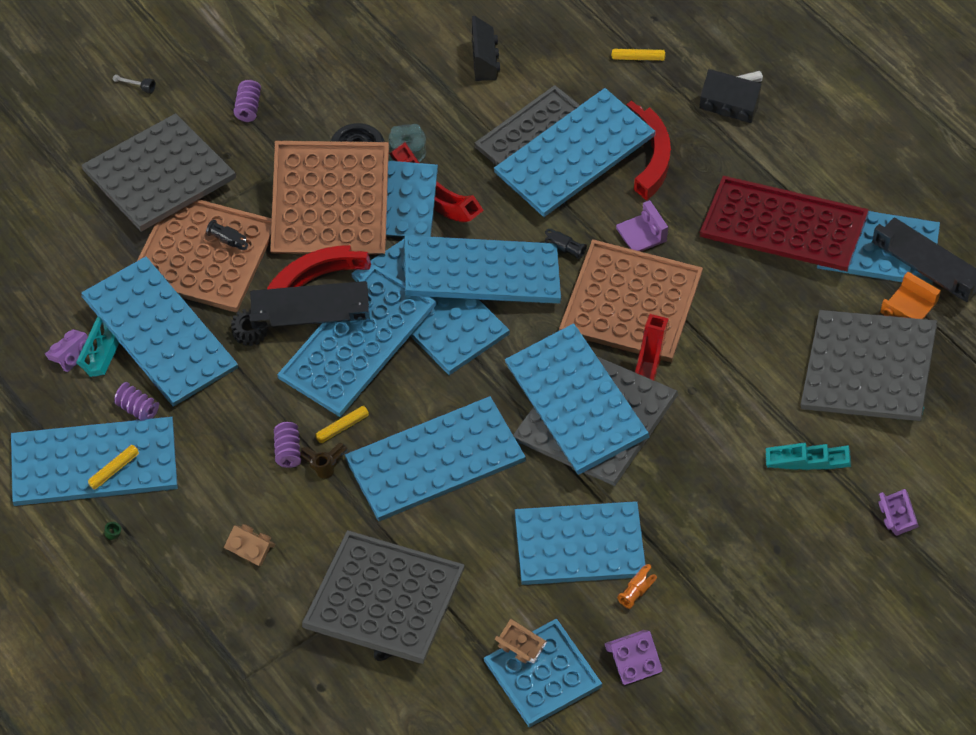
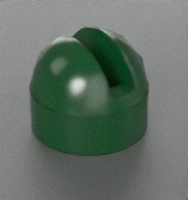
M116 522L107 523L104 529L105 537L109 540L118 539L121 534V526Z

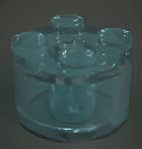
M418 124L394 126L391 129L389 153L406 142L419 163L426 157V136Z

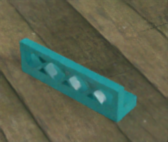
M97 317L76 361L90 377L105 375L120 343L104 323V334L101 335L100 326L103 322L100 317ZM94 339H96L97 342L96 351H94L93 347ZM87 354H89L90 358L89 365L84 361Z

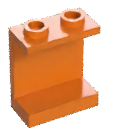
M907 272L903 277L902 285L889 301L887 299L883 300L880 313L884 314V316L924 319L938 302L941 290Z

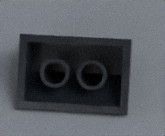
M472 16V49L475 81L497 80V73H500V62H496V59H499V48H495V45H498V36L494 35V29L491 25L476 16Z
M708 69L699 109L752 123L758 109L762 84Z

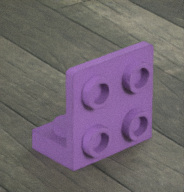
M650 200L643 203V211L640 216L616 225L617 231L629 249L641 252L667 241L668 226Z
M641 630L604 643L607 652L613 653L622 684L626 685L662 672L650 631Z

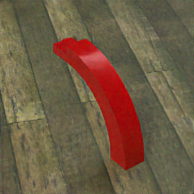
M630 101L626 106L655 130V136L649 140L653 150L652 159L644 171L634 178L633 190L647 201L660 188L667 175L670 139L662 120L650 107L644 111L641 106Z
M406 142L389 153L393 161L419 163ZM436 182L434 210L441 215L455 221L468 222L484 211L474 195H458Z
M351 245L333 246L311 252L286 266L272 280L267 289L300 287L322 274L337 270H369L371 267L369 254L363 251H352Z
M649 314L644 328L635 373L655 381L669 318Z

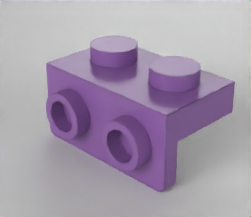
M74 329L68 331L64 338L58 343L53 344L45 355L48 360L59 363L63 370L68 372L77 364L76 361L88 336L86 333Z
M906 489L886 496L883 492L879 493L881 501H878L881 511L886 514L887 518L884 519L888 530H892L897 536L919 527Z

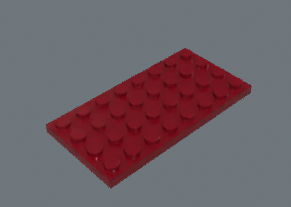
M723 176L700 230V237L848 272L866 223L869 209Z

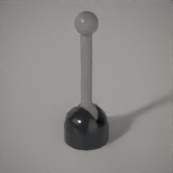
M119 75L113 76L115 82L122 81L140 85L142 91L152 94L155 90L156 82L154 79L145 78L142 82L121 78Z

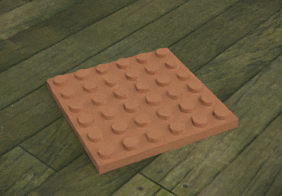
M275 141L270 252L274 254H309L323 248L351 245L352 251L368 252L369 255H385L389 142Z
M197 200L155 224L138 260L147 257L181 298L237 313L271 240L272 218ZM214 219L224 227L229 226L237 230L240 234L246 236L248 248L240 250L220 242L218 238L212 235H206L209 222Z
M592 239L559 331L574 323L585 340L640 354L644 328L649 314L669 318L660 360L672 363L703 268Z

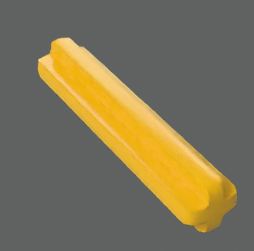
M612 49V59L663 61L665 59V50Z
M365 406L359 407L315 434L316 439L319 443L327 441L369 415L368 410Z
M134 445L126 448L88 479L90 487L97 489L139 454L138 449Z

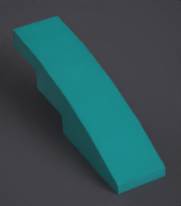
M806 443L766 448V465L771 468L802 470L851 467L849 445L828 448L827 444L807 447Z

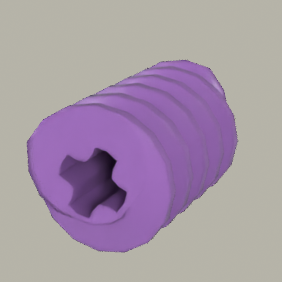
M245 80L238 86L234 115L241 121L250 122L256 118L261 85L256 81Z
M124 382L116 392L115 404L131 415L133 414L134 417L139 418L140 421L152 419L156 415L159 402L154 403L153 398H148L147 394H142V391L136 390V387L130 386L128 382Z
M282 422L274 428L275 462L281 467L286 468L296 467L301 463L299 458V431L297 430L299 426L292 422Z

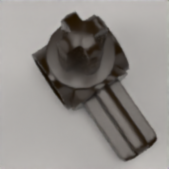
M338 443L329 453H315L310 448L303 447L300 457L310 463V467L316 471L319 478L326 479L333 475L334 467L337 465L336 461L347 452V447L343 443Z

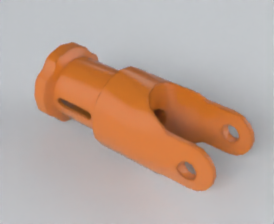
M650 564L644 565L628 583L627 589L618 595L617 599L624 607L631 609L639 596H643L657 579L655 574L650 575L646 579V575L651 569Z

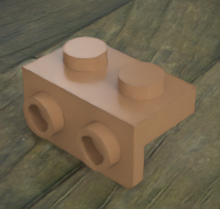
M242 524V526L234 525L224 548L258 566H262L270 547L274 548L275 543L270 541L271 537L263 533L259 535L254 533V529L246 524Z
M512 619L509 620L500 637L496 636L494 639L499 642V648L508 653L512 650L517 654L515 658L525 664L528 661L535 663L547 643L546 640Z

